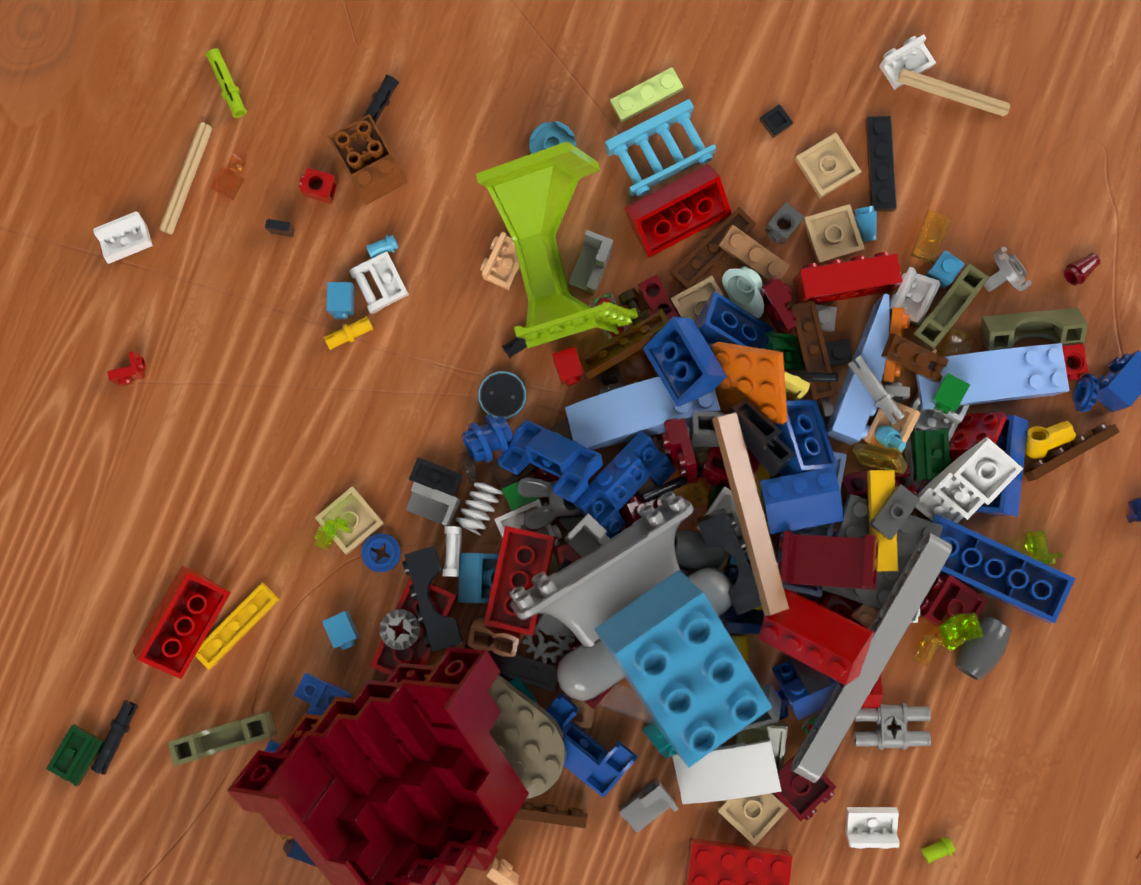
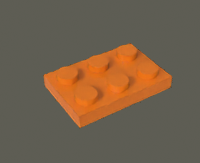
M893 307L890 333L904 337V329H909L911 314H907V309ZM886 359L883 381H898V378L903 376L904 368Z

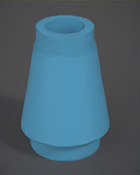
M874 206L855 209L854 218L862 242L877 240V211H874Z

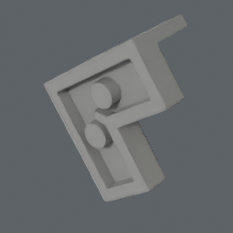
M588 230L585 231L584 246L570 278V286L595 295L612 253V239Z
M414 482L411 488L413 493L406 510L442 525L452 526L461 500Z
M587 514L563 540L583 557L610 540V538L605 535L607 531Z
M656 778L618 808V810L635 832H639L669 807L674 812L678 810V807L668 791Z

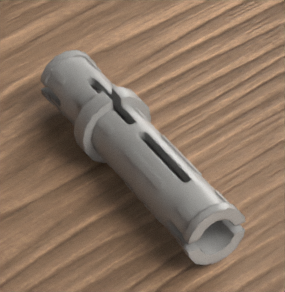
M861 355L855 359L861 368L858 367L854 360L847 364L873 397L875 406L881 408L891 422V425L898 421L893 413L899 420L905 416L892 400L893 395L887 393Z

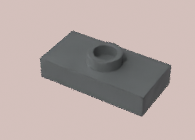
M897 485L869 525L886 539L892 540L920 499L903 485Z

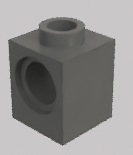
M785 202L765 228V231L768 232L767 236L776 243L784 244L800 225L804 216ZM785 221L789 229H780L777 222Z

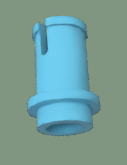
M387 234L385 235L386 238L366 245L370 257L374 258L386 251L394 253L395 249L399 248L394 235L389 236Z

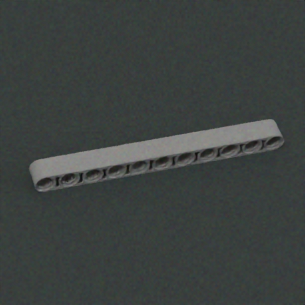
M930 532L922 537L869 628L874 634L859 677L847 685L840 682L837 683L797 752L791 765V771L813 783L820 779L952 550L951 544Z

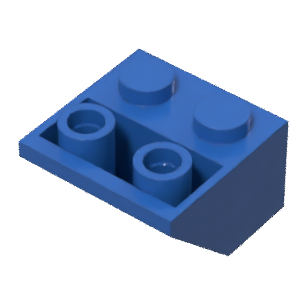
M1139 350L1131 354L1125 353L1121 358L1116 357L1108 365L1110 370L1106 375L1102 374L1098 377L1100 388L1098 389L1099 396L1096 397V400L1110 412L1130 407L1141 395V352Z
M788 661L771 668L797 720L823 709L837 685V681L828 676L832 685L809 696Z

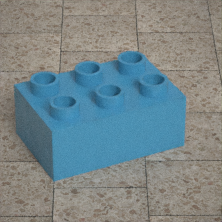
M680 570L594 629L666 741L688 768L772 708L704 592Z

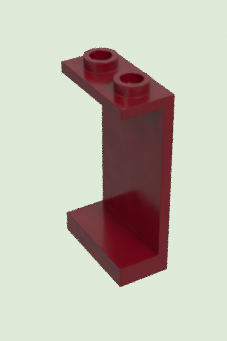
M784 531V537H781L779 541L782 562L778 563V570L783 583L876 590L879 539L876 535H865V538L797 535L792 534L790 531Z

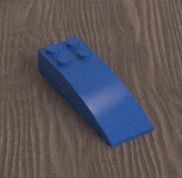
M935 514L932 522L943 526L940 538L952 545L951 553L940 572L950 574L960 582L1046 623H1056L1076 578Z

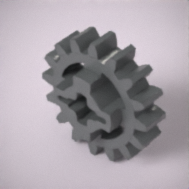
M538 626L536 634L538 635L539 642L536 647L532 642L531 635H527V638L522 640L523 644H529L526 652L534 651L533 659L535 660L542 656L543 663H546L549 657L555 663L557 655L564 658L563 651H571L568 642H575V639L565 636L564 640H562L558 635H553L558 642L554 640L544 642V636L538 631L541 630ZM556 646L559 648L553 652H544L547 647Z

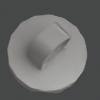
M1006 247L999 248L993 254L1000 270L985 283L984 287L988 293L1006 280L1019 291H1024L1031 286V280L1026 281L1024 278L1028 275L1027 271L1013 253L1009 256L1005 253L1007 252Z

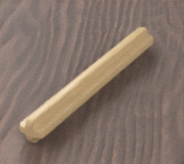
M900 70L897 77L899 83L1000 116L1007 115L1010 109V104L910 70Z
M200 122L198 124L159 227L164 233L173 234L212 131V127L206 123Z

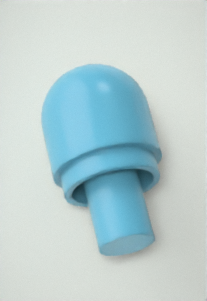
M881 425L877 428L875 438L884 447L889 449L896 448L899 451L906 447V443L901 440L899 432L891 426Z

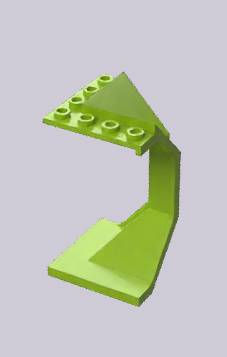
M568 141L476 173L478 183L488 189L515 245L528 297L526 327L516 326L514 329L516 337L526 340L527 348L595 327L618 333L616 324L618 327L626 326L632 323V319L638 318L636 308L628 310L612 303H605L591 308L572 296L569 291L556 241V233L579 180L584 176L599 172L600 167L595 159Z

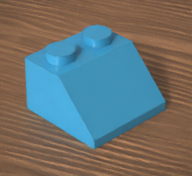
M460 553L458 602H489L499 554Z

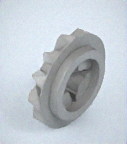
M407 610L391 611L381 621L380 635L383 642L392 649L403 650L409 648L419 637V622ZM402 619H404L403 628L410 632V634H400L397 640H395L396 631L390 625L398 626Z

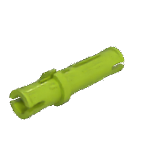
M218 48L209 50L206 53V57L221 87L222 98L227 101L232 116L240 118L247 113L239 96L241 92L231 78L221 51Z

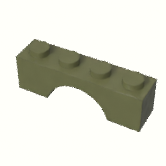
M969 263L940 303L917 329L910 341L933 352L990 277Z
M1079 308L982 316L979 337L987 351L1009 349L1018 340L1029 337L1045 338L1057 344L1062 343V346L1076 345L1085 342L1088 323Z
M270 710L174 739L168 742L173 765L178 766L224 750L271 738L277 735Z

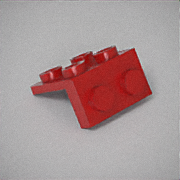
M966 413L949 442V455L954 462L986 437L996 444L1007 419L1005 413Z

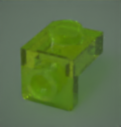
M336 516L335 520L328 518L324 527L320 526L316 532L315 539L317 542L315 545L328 550L338 529L352 534L354 529L348 527L350 522Z
M1044 530L1027 532L1025 545L1027 551L1031 554V558L1047 565L1056 563V558L1063 557L1062 552L1048 554Z
M975 613L956 614L938 626L947 649H956L968 639L981 638L984 635Z

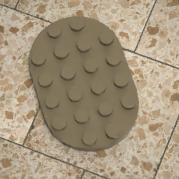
M498 675L488 692L502 713L489 733L529 792L526 799L533 798L550 789L564 769L567 757V750L565 751L563 740L564 735L559 724L546 710Z

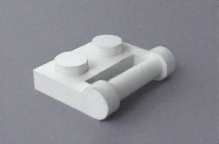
M387 251L349 271L352 278L356 279L368 303L367 308L370 314H374L409 295ZM369 270L383 296L379 300L376 299L364 275Z
M444 526L446 557L442 576L459 577L462 528Z

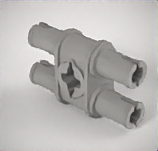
M881 703L878 708H860L854 721H876L877 723L876 731L854 732V746H876L879 750L884 748H901L906 750L909 746L931 745L929 731L907 730L908 721H930V708L928 706H907L904 703H900V705H882ZM893 722L897 724V726L892 728L891 732L889 729H887V725H891V723Z

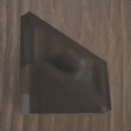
M618 364L595 376L599 394L624 387Z

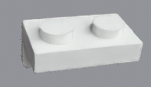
M925 35L918 38L913 36L905 41L900 49L896 50V48H893L883 55L884 59L879 67L894 90L903 85L897 81L900 70L906 69L922 74L936 64L934 58L924 45L927 39Z
M133 212L93 229L95 236L100 241L103 257L108 264L153 246L148 227L138 212Z
M909 267L907 273L902 275L903 282L899 285L897 293L893 294L890 298L889 310L892 313L893 307L907 309V314H911L910 323L920 326L941 284L939 280L918 274L915 268Z
M847 807L845 834L849 847L859 849L898 848L900 842L897 836L899 816L897 807Z

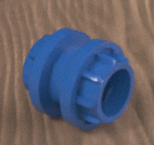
M489 414L484 417V425L480 427L475 422L468 424V430L462 433V439L469 455L474 461L479 462L483 460L487 463L493 459L492 452L498 451L502 455L509 449L508 446L513 439V434L502 416L493 417Z

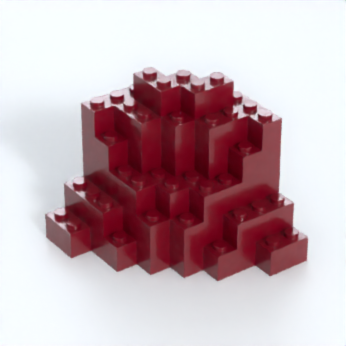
M452 647L446 650L436 666L398 663L386 681L367 680L354 699L335 697L322 716L304 714L276 752L258 750L227 789L244 811L261 814L276 834L294 837L332 885H457L467 867L483 871L488 869L499 851L497 848L498 844L529 795V792L489 733L502 713L488 692L500 674V670L487 650Z

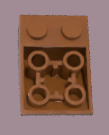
M370 114L328 136L365 205L407 183L403 172Z

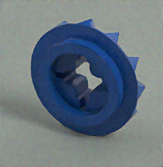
M1087 373L1083 375L1075 386L1073 401L1077 411L1085 413L1092 409V405L1096 404V397L1099 396L1098 389L1100 386L1098 385V378L1094 374Z
M383 533L375 534L365 541L361 552L362 559L370 570L387 572L393 569L399 562L401 549L398 541L392 536ZM386 543L385 552L391 557H382L377 563L378 554L372 548L381 549Z

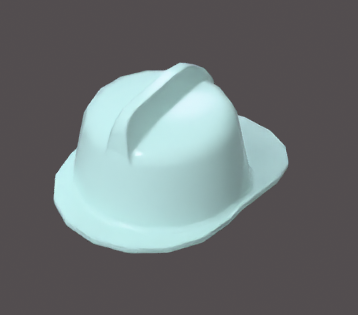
M743 266L740 269L733 268L727 270L722 277V284L730 301L755 317L760 318L764 312V302L760 293L762 289L760 276L747 266Z

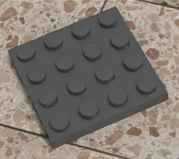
M849 494L843 510L844 520L839 523L835 537L865 538V535H869L868 500ZM909 515L897 532L898 571H877L876 590L822 586L819 589L880 610L922 537L930 532L940 538L943 526ZM917 610L916 614L914 615L912 621H915L916 616H917V613H918V610Z

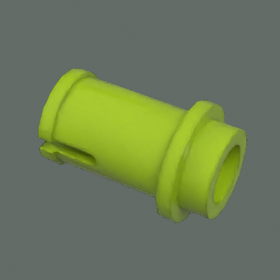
M941 837V841L921 849L928 864L946 855L952 856L955 848L949 837L945 839Z

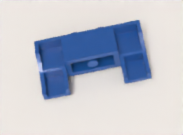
M527 419L517 427L515 435L508 446L509 449L497 459L500 467L516 475L531 463L559 477L560 479L552 487L553 492L572 503L589 488L587 480L603 465L601 454L580 445L577 441L563 437L558 432L550 431Z
M640 431L573 503L584 516L589 514L607 531L605 535L611 539L626 524L618 513L622 506L649 478L654 485L660 486L676 469L668 457L658 450L650 436Z
M305 673L294 696L311 704L306 714L322 716L335 697L351 698L352 693L309 673ZM271 739L264 751L276 752L281 744Z
M560 693L547 707L546 711L556 720L563 732L565 751L567 750L565 767L604 798L623 774L634 764L638 756L620 741L609 751L597 743L571 721L580 708Z

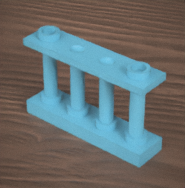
M690 99L605 141V151L610 157L614 154L619 156L634 184L629 187L630 197L635 195L641 197L650 191L649 188L698 163L704 165L713 159L716 146L713 144L705 148L690 121L694 109ZM677 122L682 124L697 152L684 159L669 131L670 126ZM655 133L661 135L676 163L664 170L648 142L649 136ZM635 143L640 145L655 173L644 180L641 179L627 153L628 147Z

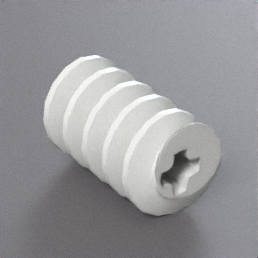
M475 482L474 486L478 492L470 491L469 495L474 500L465 501L469 509L461 508L460 510L465 518L457 517L456 521L463 528L482 536L477 529L486 528L481 521H490L491 518L487 515L486 511H495L491 502L499 503L495 494L503 495V492L486 483Z

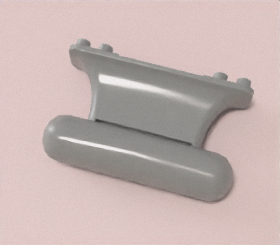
M673 491L667 492L660 497L661 506L656 509L652 505L641 508L639 514L642 518L632 523V526L558 573H553L549 577L544 572L539 573L532 578L531 581L534 586L525 591L523 586H519L510 592V596L513 599L510 606L519 618L526 619L538 613L549 614L563 622L581 642L582 645L566 654L559 662L557 671L561 689L574 699L581 701L592 699L625 678L594 629L680 570L675 554V534L679 524L694 509L689 501L681 496L676 497ZM706 567L687 576L704 592L718 617L725 613L732 605L728 594L732 588V582L724 572L717 568Z

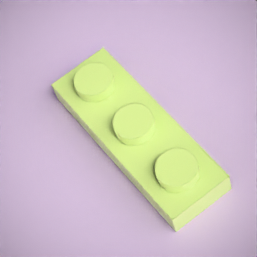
M673 67L614 97L610 100V104L622 123L683 91L684 87Z

